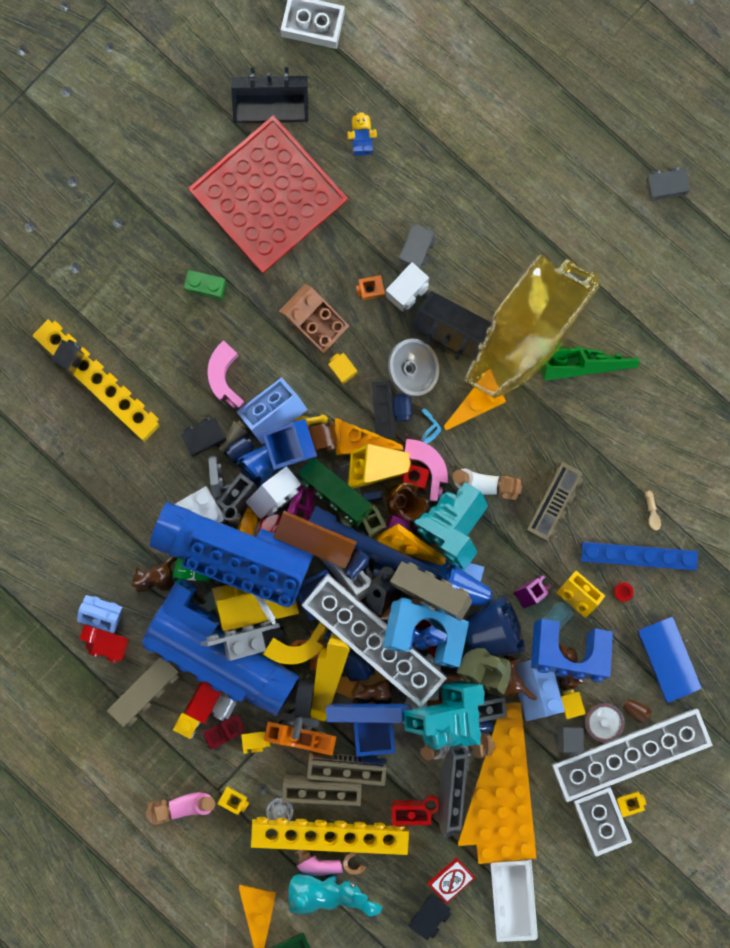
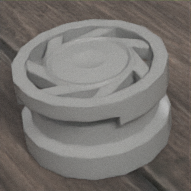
M282 798L272 800L266 809L268 820L286 818L290 821L294 813L292 804L290 802H282Z

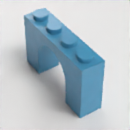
M406 598L392 602L383 648L399 653L409 652L413 630L416 624L423 619L430 622L434 628L447 634L446 641L437 644L433 663L448 668L460 667L469 621H459L437 609L431 610L425 604H412V600Z

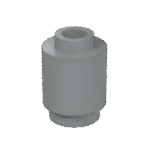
M225 692L222 695L220 694L212 709V712H214L213 716L221 721L224 718L229 719L237 704L228 698V694Z

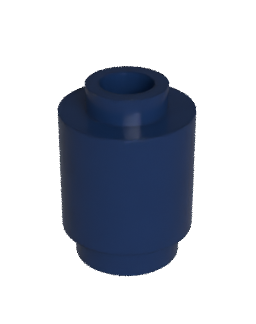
M404 393L396 394V397L393 398V415L397 422L411 421V416H413L412 397H408Z
M241 437L228 446L229 449L226 450V453L232 462L235 463L239 457L253 451L252 448L255 446L249 437L246 439Z

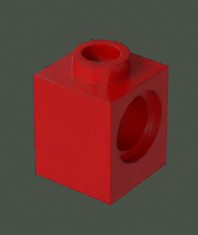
M410 465L408 472L401 474L400 479L403 480L402 483L418 485V489L424 490L429 470ZM411 472H417L419 480L413 482L409 479L408 475Z

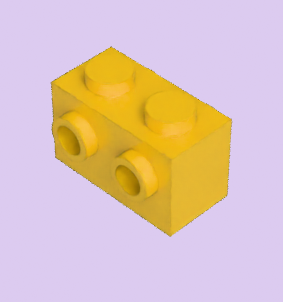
M575 571L556 592L584 618L605 597L602 592L578 571Z

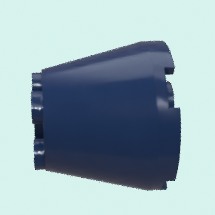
M506 596L495 599L465 619L469 621L466 639H468L470 644L468 646L469 651L476 648H485L490 655L516 654L525 651L524 639L520 640L521 626L511 602L507 604L505 601L507 600Z

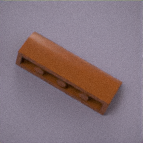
M286 511L283 512L273 537L343 568H346L357 543L355 540Z

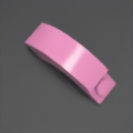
M223 340L214 350L209 360V384L220 402L227 397L226 402L231 407L235 408L237 406L241 409L245 404L244 401L228 387L225 379L228 367L238 357V354Z
M406 439L405 452L410 453L409 460L424 464L431 473L432 484L429 501L437 502L443 491V487L439 485L448 483L445 462L440 454L430 445L418 440Z

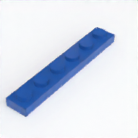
M582 542L581 562L697 570L698 551Z

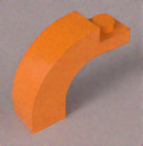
M274 722L267 723L264 741L333 756L337 736L301 728L299 740L291 738L293 726Z

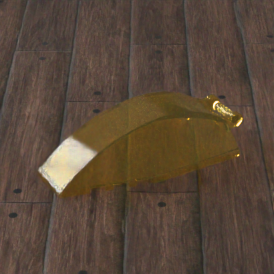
M539 254L493 315L494 321L491 327L487 328V336L484 343L480 344L476 360L473 359L464 381L493 398L508 393L526 382L549 361L567 339L581 313L601 286V284L597 283L599 274L596 272L591 273L573 264V261L570 259H566L560 268H557L543 255ZM569 271H572V272H574V273H576V274H578V275H580V276L586 278V281H583V280H581V279H579V278H577V277H575V276L569 274L568 272H569Z

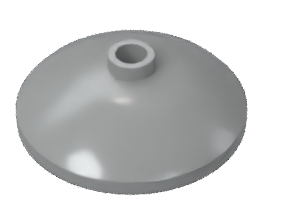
M407 339L398 343L391 351L388 360V371L393 384L398 390L409 396H420L431 391L437 383L439 362L434 350L425 344L424 341Z

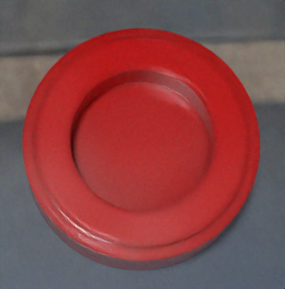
M619 583L614 588V596L618 601L626 602L633 596V588L628 583Z

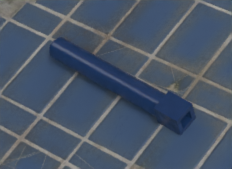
M315 507L308 520L357 541L353 551L360 550L367 554L371 560L390 567L394 571L397 570L401 562L406 564L411 562L419 567L418 570L422 572L429 571L436 576V579H441L438 570L336 521V516L318 507Z

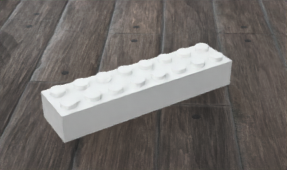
M328 573L302 602V606L420 708L447 679L441 670L413 646L409 652L400 653L383 648L387 624Z
M694 708L586 750L583 753H579V756H571L555 762L551 766L564 800L569 802L713 745L699 710Z

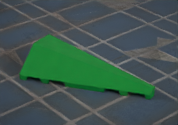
M539 340L538 343L539 368L544 381L638 368L639 365L638 357L626 359L621 358V354L609 356L604 355V351L577 346L574 348H564L560 343H556L553 346L545 344L543 340Z

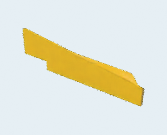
M332 633L327 648L322 647L317 661L310 718L320 721H326V706L332 703L350 651L345 642L334 633Z

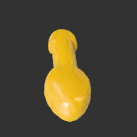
M303 415L292 421L305 419L309 427L315 424H326L328 418L326 415L310 418Z

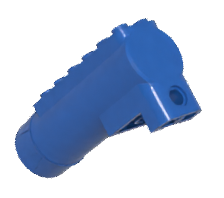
M166 502L160 513L149 543V547L171 557L182 559V567L284 607L294 604L314 556L273 538L274 533L262 528L258 536L255 537L169 502Z
M178 579L150 623L142 640L143 647L149 652L153 653L155 651L159 653L160 657L167 662L172 661L176 663L177 668L193 673L194 678L210 683L211 688L218 692L222 690L227 693V697L231 700L242 702L243 699H246L255 707L257 706L277 717L300 676L282 666L281 663L261 653L229 661L227 660L224 642L211 646H201L200 642L206 641V637L217 634L218 637L225 636V634L219 629L221 624L216 615L191 601L198 587L183 579Z

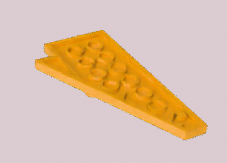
M521 702L506 704L507 717L496 719L491 735L495 749L492 751V755H485L458 840V846L476 845L478 864L537 859Z

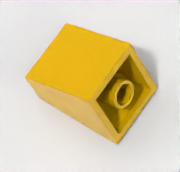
M371 444L351 451L348 485L354 489L388 480L408 472L410 468V453Z

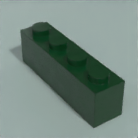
M314 457L298 473L301 485L305 489L310 488L314 491L313 494L320 501L325 500L332 511L335 513L340 512L343 515V519L350 525L354 524L358 527L373 510L372 504Z

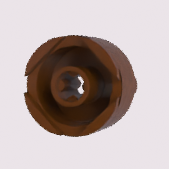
M333 421L329 422L330 426L328 427L324 423L308 428L316 453L317 449L324 448L325 451L336 449L335 445L339 444Z

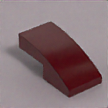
M236 715L202 732V735L209 749L212 750L247 731L239 715Z

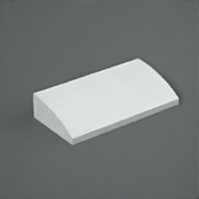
M532 859L491 863L497 942L536 940L538 932Z

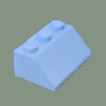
M281 377L238 410L237 413L260 443L264 444L263 432L291 423L308 409Z
M531 660L517 663L516 671L522 679L524 686L537 696L536 700H532L523 692L518 694L525 721L565 712L554 672H538V669L531 668Z

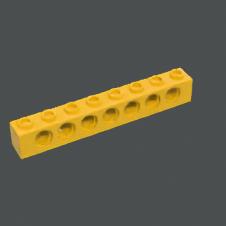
M49 319L32 335L53 356L59 344H52V339L55 336H60L61 341L68 342L70 339L77 342L69 333L65 336L61 332L63 328L56 321L52 323ZM82 347L81 351L84 353L80 364L88 362L89 366L85 371H80L78 366L73 375L145 442L160 426L157 423L159 419L152 412L148 414L143 409L145 405L138 399L134 401L130 397L131 392L124 385L120 388L116 384L118 380L110 372L108 374L102 371L104 366L97 360L93 362L88 357L90 353ZM96 375L102 376V381L99 384L93 383V378ZM109 388L116 389V394L113 397L107 396ZM123 401L130 402V407L127 410H121L120 408ZM137 414H143L144 416L141 423L134 422V417Z
M266 817L252 819L251 848L408 855L409 830L405 825L385 826L384 823L366 825L365 822L346 824L345 821L327 823L325 820L307 822L306 819L288 821L286 818L268 820ZM274 829L276 834L269 836L266 834V831ZM288 830H294L296 834L292 837H289L286 835V832ZM308 831H314L316 833L315 836L311 838L305 836V834ZM327 832H333L335 833V836L333 838L328 839L325 837V834ZM347 833L354 834L352 839L344 838ZM366 834L374 835L371 840H365L364 836ZM388 834L393 836L391 841L383 840L384 836Z

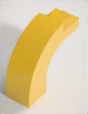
M320 622L310 639L305 644L297 647L287 646L273 638L263 655L283 664L305 662L322 649L323 645L317 641L318 639L323 640L328 630Z

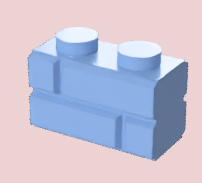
M86 595L79 608L77 622L114 634L120 622L123 607L116 603L100 600L98 597Z

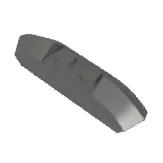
M461 745L449 748L442 765L438 820L442 835L445 838L458 833L462 828L468 753L466 748Z

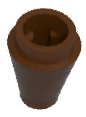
M628 698L623 706L638 723L645 724L653 712L649 709L650 707Z

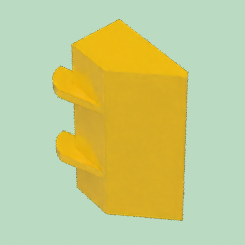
M230 585L212 589L214 606L223 632L269 621L253 594ZM264 599L275 619L299 614L296 600L292 606L284 607Z

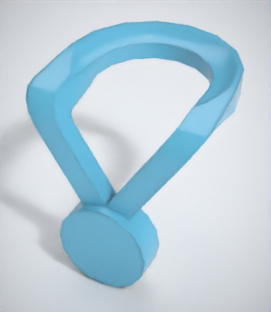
M423 408L421 412L433 422V425L427 429L421 439L422 442L427 444L441 432V427L432 418L433 416ZM435 427H437V429L434 431V433H433L430 437L426 438V436H427Z

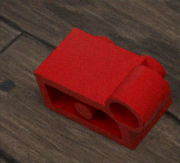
M85 624L79 637L80 640L87 642L85 649L89 650L87 654L99 657V654L107 656L106 660L117 663L118 660L123 661L130 641L129 638Z
M430 794L424 798V801L392 800V825H431V813H435L439 807L438 798ZM433 800L436 802V806L428 807L426 802Z

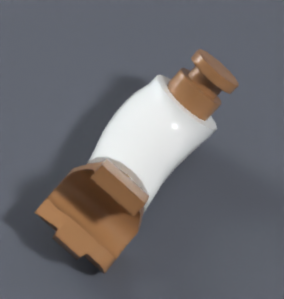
M469 469L456 470L453 473V480L458 488H461L466 482L480 490L482 495H497L499 490L498 495L500 498L516 500L522 490L519 478L502 475L501 481H499V476L479 474Z
M481 733L480 745L463 746L466 748L468 756L472 754L474 757L482 758L484 755H492L495 747L489 733ZM426 745L421 749V755L427 761L431 759H445L451 746H444L441 749L434 750L429 745Z

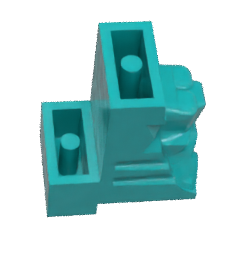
M465 482L459 488L457 494L450 492L442 494L437 505L432 507L428 514L424 513L419 519H416L414 523L418 528L417 531L422 535V539L428 544H436L437 548L444 553V557L449 560L448 564H454L465 571L477 554V550L468 534L483 515L488 504L480 490Z
M462 680L441 684L443 703L403 711L405 731L422 735L424 743L429 745L431 749L438 750L444 746L481 744L478 705L484 704L485 693L482 684Z

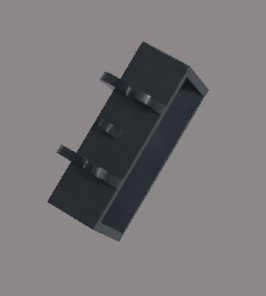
M251 67L250 77H232L233 123H264L273 115L279 122H309L308 76H289V67H285L284 76H272L271 73H267V76L255 77V68Z
M433 291L430 292L419 309L411 326L415 330L427 335L424 341L425 344L428 345L432 338L457 351L455 360L458 361L463 354L478 363L498 328L494 323Z

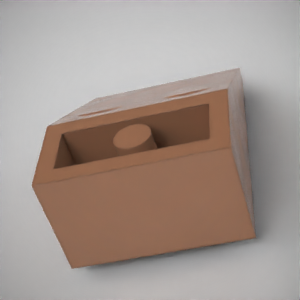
M306 284L279 310L322 353L349 327L338 313L311 286Z

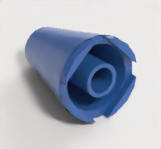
M266 445L236 460L237 465H242L243 467L242 474L255 483L256 486L259 485V488L277 471V469H273Z
M449 564L446 567V570L449 571L446 575H442L440 581L442 579L447 580L452 584L453 588L457 590L462 588L469 592V596L472 599L471 605L484 607L486 604H490L493 593H491L489 587L454 564Z

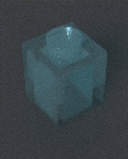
M558 601L543 619L560 622V630L574 615L572 612L573 608L566 601L563 603Z

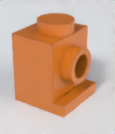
M381 275L359 279L356 291L358 297L362 296V301L385 297ZM367 287H372L374 289L373 292H367Z

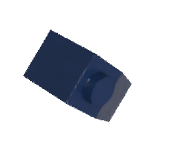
M330 629L324 635L327 644L333 633ZM348 646L350 651L343 668L345 674L350 681L368 680L375 668Z

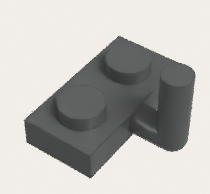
M216 456L208 457L210 484L213 498L221 497V493L225 492L231 484L223 485V478L219 477V475L223 474L221 463H217Z
M281 712L280 720H284V725L294 727L291 738L299 740L301 728L313 731L314 727L318 728L320 721L301 716L296 717L285 712Z

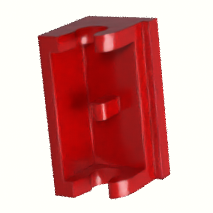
M200 681L184 713L205 724L221 692L211 688L210 683Z

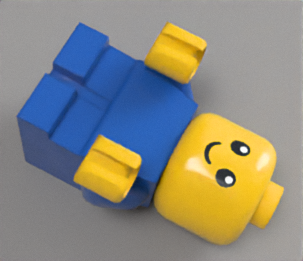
M362 112L352 117L353 131L347 132L348 140L353 141L354 156L373 155L372 140L377 137V130H370V117Z

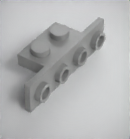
M270 621L261 622L260 626L255 628L253 625L242 627L240 632L230 630L224 632L225 636L211 635L206 637V641L200 643L201 646H211L224 642L227 660H235L266 651L262 632L278 628L279 623L272 624Z

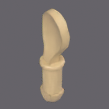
M648 490L645 493L648 511H650L648 524L652 530L657 531L661 527V520L656 513L657 507L654 501V494Z

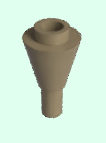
M240 420L238 422L233 421L226 440L219 449L225 453L229 448L228 446L249 433L246 430L248 426Z

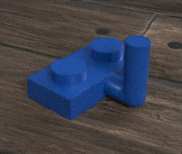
M432 626L423 630L414 628L409 650L412 649V645L419 650L435 646L446 641L447 634Z

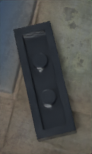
M391 381L372 382L376 434L386 439H394L395 427Z

